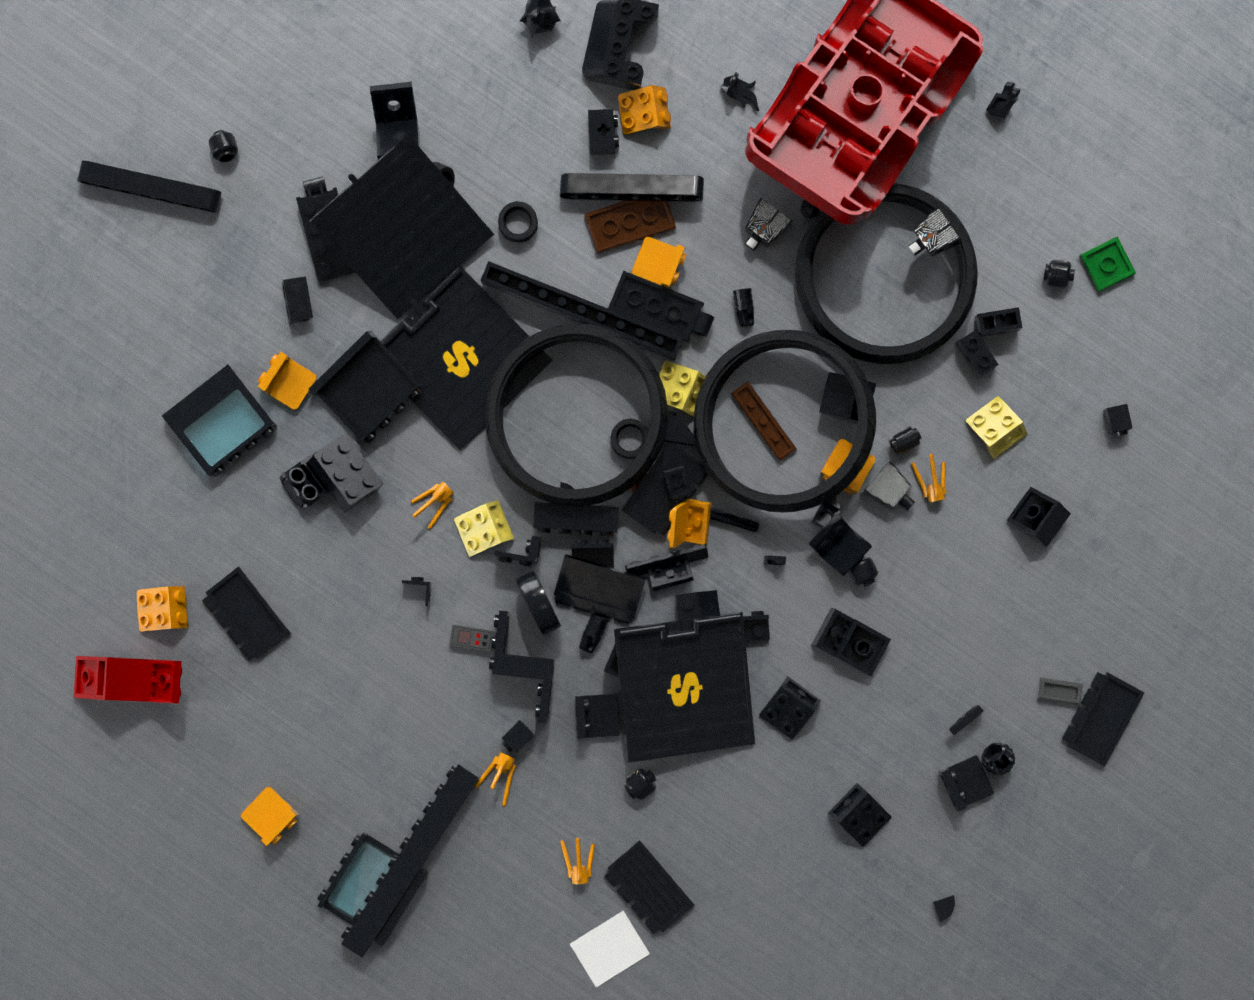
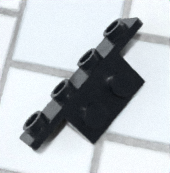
M706 544L694 545L689 549L675 550L663 556H653L648 560L634 561L626 565L625 569L626 572L638 576L648 574L653 591L694 581L689 563L708 558Z

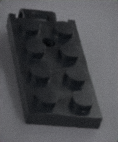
M323 176L303 181L307 197H296L318 282L354 274V270L310 222L313 216L339 195L337 187L327 191Z
M624 270L608 307L610 310L681 337L687 342L690 340L691 332L707 337L715 318L710 314L700 311L701 307L703 308L704 306L703 302ZM676 310L678 315L673 318L670 316V311Z

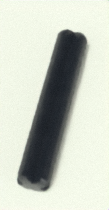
M711 507V520L752 532H757L759 529V521Z

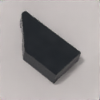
M980 705L973 706L949 728V731L954 736L984 710Z

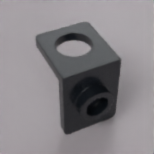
M411 577V581L402 580V584L427 586L425 606L430 607L431 582H424L423 577Z

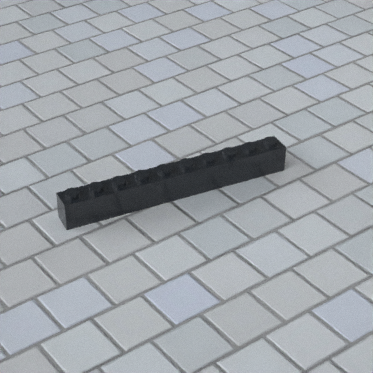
M488 261L481 278L483 285L581 324H591L613 330L637 346L674 361L683 342L681 337Z
M460 764L457 767L452 765L446 774V777L449 778L446 784L443 785L441 783L434 793L437 795L433 803L429 801L422 811L425 813V816L421 821L417 819L411 830L414 833L410 839L405 837L399 846L402 849L398 857L394 855L388 863V866L391 867L388 873L381 874L376 882L379 885L375 892L370 891L364 900L367 905L363 910L359 908L354 915L353 920L356 922L352 928L347 926L341 935V938L344 939L341 944L363 958L480 777Z

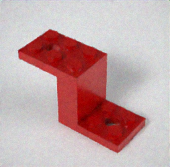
M76 656L73 698L179 704L181 696L180 680L183 672L182 661Z

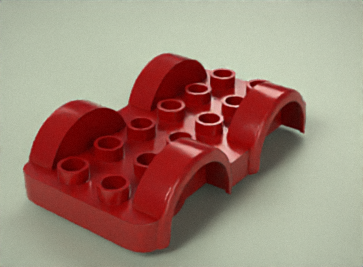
M847 0L823 36L818 33L814 49L806 60L798 62L794 66L783 89L755 129L750 126L746 137L745 155L755 167L836 221L846 225H854L860 220H866L881 203L906 166L918 145L920 134L926 126H932L937 122L973 70L983 52V36L972 23L937 0Z

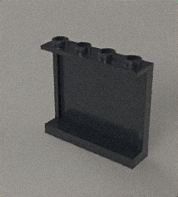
M366 331L308 390L313 395H318L354 433L359 439L357 442L361 444L371 442L377 436L375 432L380 427L384 429L391 422L389 418L394 413L398 415L405 409V403L409 399L413 400L421 393L419 389L423 385L373 331Z

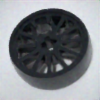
M532 571L519 577L516 580L517 585L542 635L549 634L560 628L561 624L536 573Z

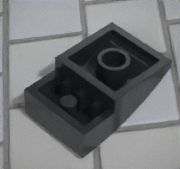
M831 608L811 645L872 676L891 639L841 611Z

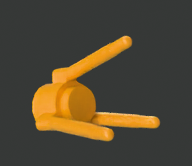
M933 454L929 455L933 484L928 485L927 490L915 463L912 462L911 466L921 486L924 498L928 497L929 502L944 500V494H946V463H941L940 485L937 482Z
M444 482L439 485L436 483L431 489L411 500V503L414 504L433 493V497L412 515L413 518L421 514L436 500L439 503L444 501L428 525V529L433 527L446 506L452 501L451 496L454 492Z
M500 752L499 756L494 757L493 762L475 784V788H478L495 767L498 771L490 786L491 789H494L502 772L507 774L509 770L502 802L503 807L506 806L513 772L516 768V765H514L515 759Z
M576 838L577 865L573 866L572 870L565 843L561 840L560 844L568 869V878L572 879V884L589 883L588 877L592 876L591 868L595 844H591L586 869V866L581 864L580 839Z

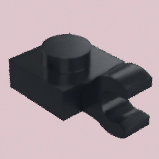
M1008 81L1001 94L996 92L986 111L991 115L1005 119L1015 103L1013 98L1019 95L1020 89L1015 88V84Z

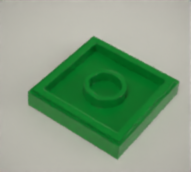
M1118 236L1079 255L1098 292L1136 274Z

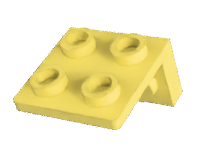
M665 361L659 376L665 389L668 406L677 408L683 413L694 417L697 396L706 376L699 371Z
M999 396L966 419L967 424L983 440L989 454L994 459L1028 435L1023 421Z
M499 500L483 504L454 518L469 557L514 539Z

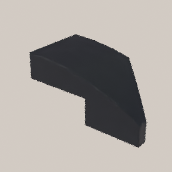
M836 496L820 504L811 523L823 528L836 514H840L839 509L841 507L837 502Z

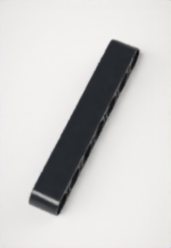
M84 160L81 162L77 179L78 182L213 213H217L222 193L212 188Z
M565 173L561 175L560 197L569 200L698 202L703 200L704 178L697 175Z

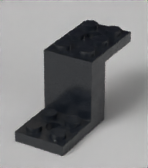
M412 81L370 86L376 123L377 159L379 160L408 134L420 147V131ZM390 101L399 102L397 105L389 104Z
M499 610V615H495L494 618L497 636H492L491 648L495 649L494 657H490L489 669L493 670L492 674L542 679L543 684L538 683L537 696H541L540 705H536L535 717L539 718L538 722L548 723L555 660L505 654L509 612Z

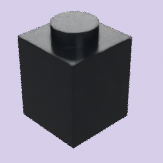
M1127 404L1103 410L1108 434L1115 433V437L1128 434L1127 430L1133 428Z
M519 720L502 737L504 740L502 745L510 753L513 750L517 753L535 734Z

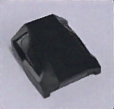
M317 451L298 462L279 477L284 490L294 504L303 511L330 493L308 463L312 455Z

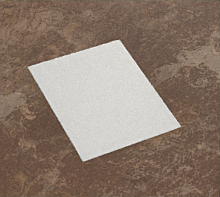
M624 911L570 943L595 987L600 986L650 954Z

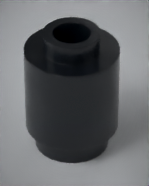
M909 426L893 435L889 443L897 455L900 453L904 454L920 444L919 440L922 437L916 428L912 429Z

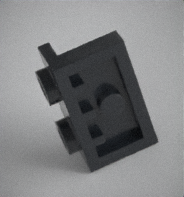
M753 611L751 616H743L746 642L770 640L769 615H764V611Z

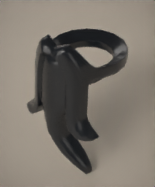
M737 72L732 76L724 78V84L720 88L726 96L741 101L743 108L746 106V100L743 97H747L752 101L754 108L759 111L756 95L747 89L754 87L756 81L747 83L738 78L739 73Z

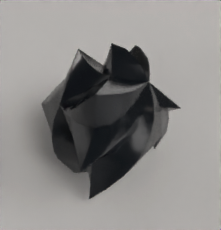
M528 0L525 13L520 19V22L528 26L531 38L535 34L552 31L556 23L561 21L556 13V6L552 5L550 0Z

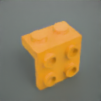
M650 85L619 94L618 103L624 134L629 135L652 128L661 130L671 128V115L667 104L668 94L665 87Z
M645 237L633 266L632 274L670 289L671 284L675 285L679 273L676 271L678 266H683L686 259L685 247L678 244L674 247L654 238Z
M280 351L278 355L275 354L270 360L269 365L271 367L267 373L264 371L259 377L258 382L260 384L258 387L291 409L297 410L308 394V389L317 380V376Z
M845 439L838 441L820 472L823 475V480H827L841 467L850 453L853 444ZM869 454L866 463L857 477L843 490L849 495L854 493L856 495L859 492L862 483L875 463L874 456Z
M686 499L670 511L669 521H671V529L667 536L670 548L674 549L685 541L702 545L708 543L711 503Z
M167 586L137 591L140 631L188 628L185 586Z
M266 787L241 813V818L262 838L261 841L268 846L271 843L275 845L283 837L281 833L285 828L289 830L297 822L295 818L299 813L273 788Z

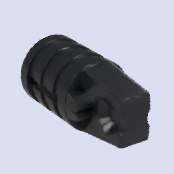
M805 199L800 208L801 214L808 219L814 218L820 210Z
M751 288L733 291L735 311L740 327L754 325V306Z
M591 613L579 648L588 653H593L609 621Z

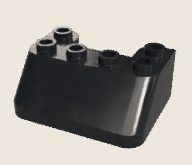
M643 0L599 1L596 5L583 62V76L589 81L625 89L636 90L642 88L643 68L639 63L627 61L626 55L634 21L642 23L654 21L659 13V4Z

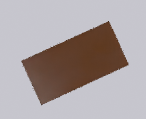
M622 201L584 214L597 254L643 240L645 237H652L676 229L668 201Z

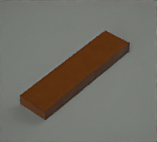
M748 381L731 393L779 461L797 449Z

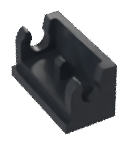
M306 276L283 280L281 284L288 323L309 321L313 318Z

